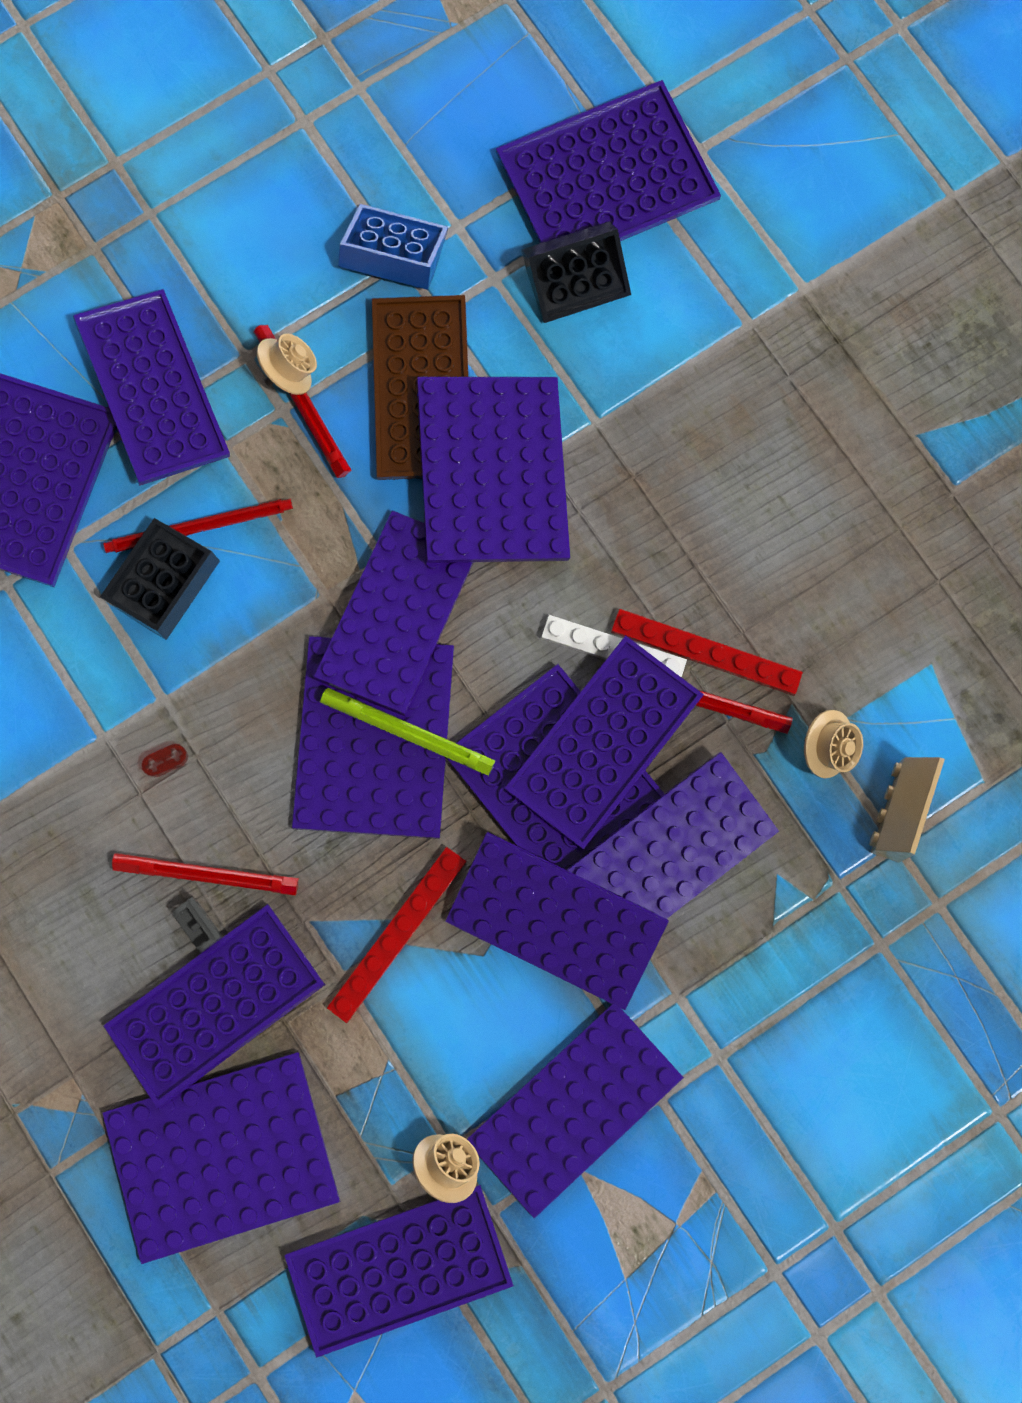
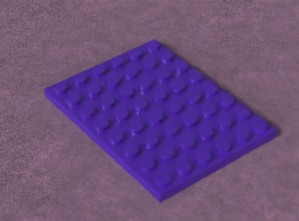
M663 80L496 148V154L540 243L609 221L618 229L620 241H623L716 202L721 198V194Z
M0 373V570L55 587L116 431V426L108 407Z
M417 377L426 563L569 561L570 545L558 377Z
M309 636L292 829L440 839L446 757L322 704L320 700L323 692L330 688L447 739L454 645H436L405 716H402L314 680V675L332 638Z
M557 664L456 743L495 760L489 776L449 758L446 759L516 846L566 870L664 795V792L650 775L644 771L585 849L582 850L505 790L508 783L581 692L559 664Z
M299 1052L193 1084L160 1109L155 1106L151 1098L103 1112L141 1264L341 1202Z

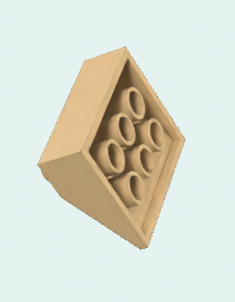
M905 757L899 763H895L891 774L895 778L892 786L889 785L884 796L887 803L885 809L881 808L877 817V822L880 825L878 831H874L870 839L869 845L873 846L871 853L898 863L915 855L945 759L940 757Z

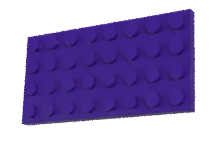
M164 289L73 315L139 486L230 457V452Z
M392 511L314 675V680L405 716L474 562L426 563L424 523Z
M625 635L508 783L505 790L584 850L704 694Z
M718 752L566 870L667 919L773 837L779 830L722 752Z
M487 832L445 922L626 1010L669 920Z
M267 904L106 1023L104 1028L155 1106L160 1109L322 988L325 983L275 912Z
M613 1003L468 1137L467 1140L474 1146L480 1158L533 1218H536L684 1077L620 1006Z
M477 1185L472 1194L461 1202L446 1203L435 1200L284 1255L316 1358L514 1286L481 1185Z

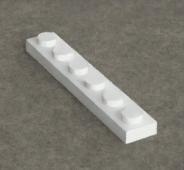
M552 615L548 616L541 637L542 640L604 660L610 656L622 640V638ZM638 644L682 677L687 659Z

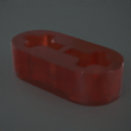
M180 744L169 745L146 756L142 761V770L150 777H160L186 764L188 752ZM174 750H177L179 753L182 752L179 756V761L175 759L167 761V758L173 756ZM152 760L156 763L164 762L157 766V771L155 772L152 769H148L151 766L150 761Z

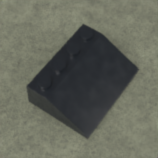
M610 221L522 249L526 271L543 323L631 295L618 229Z
M154 518L100 598L148 630L167 640L220 560L211 550Z

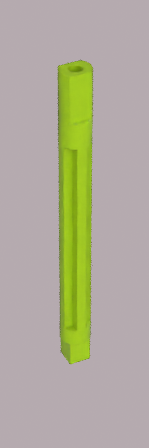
M330 688L323 692L320 700L322 704L489 776L495 760Z

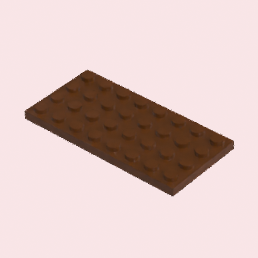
M465 295L372 299L377 480L422 478L416 380L417 377H468Z

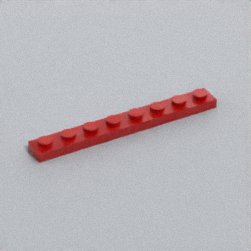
M619 609L611 631L613 634L622 637L626 635L633 641L795 696L803 674L802 671Z
M448 847L444 849L328 1005V1010L345 1023L350 1021L467 863L466 860Z

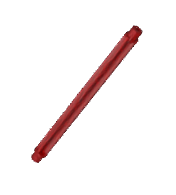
M291 498L282 501L278 499L257 506L183 522L169 527L187 536L260 517L284 513L286 510L293 509ZM144 532L114 538L112 541L105 542V552L115 551L117 553L134 548Z

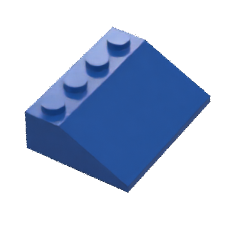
M360 204L340 243L338 267L428 290L436 271L448 232V226Z

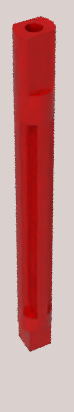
M259 325L253 331L259 343L264 339H276L268 325ZM289 393L337 478L345 477L352 470L308 394L295 395Z
M700 691L704 695L696 706L782 733L788 734L793 720L791 717Z
M115 853L112 859L113 871L171 877L295 896L298 890L299 878L169 862Z

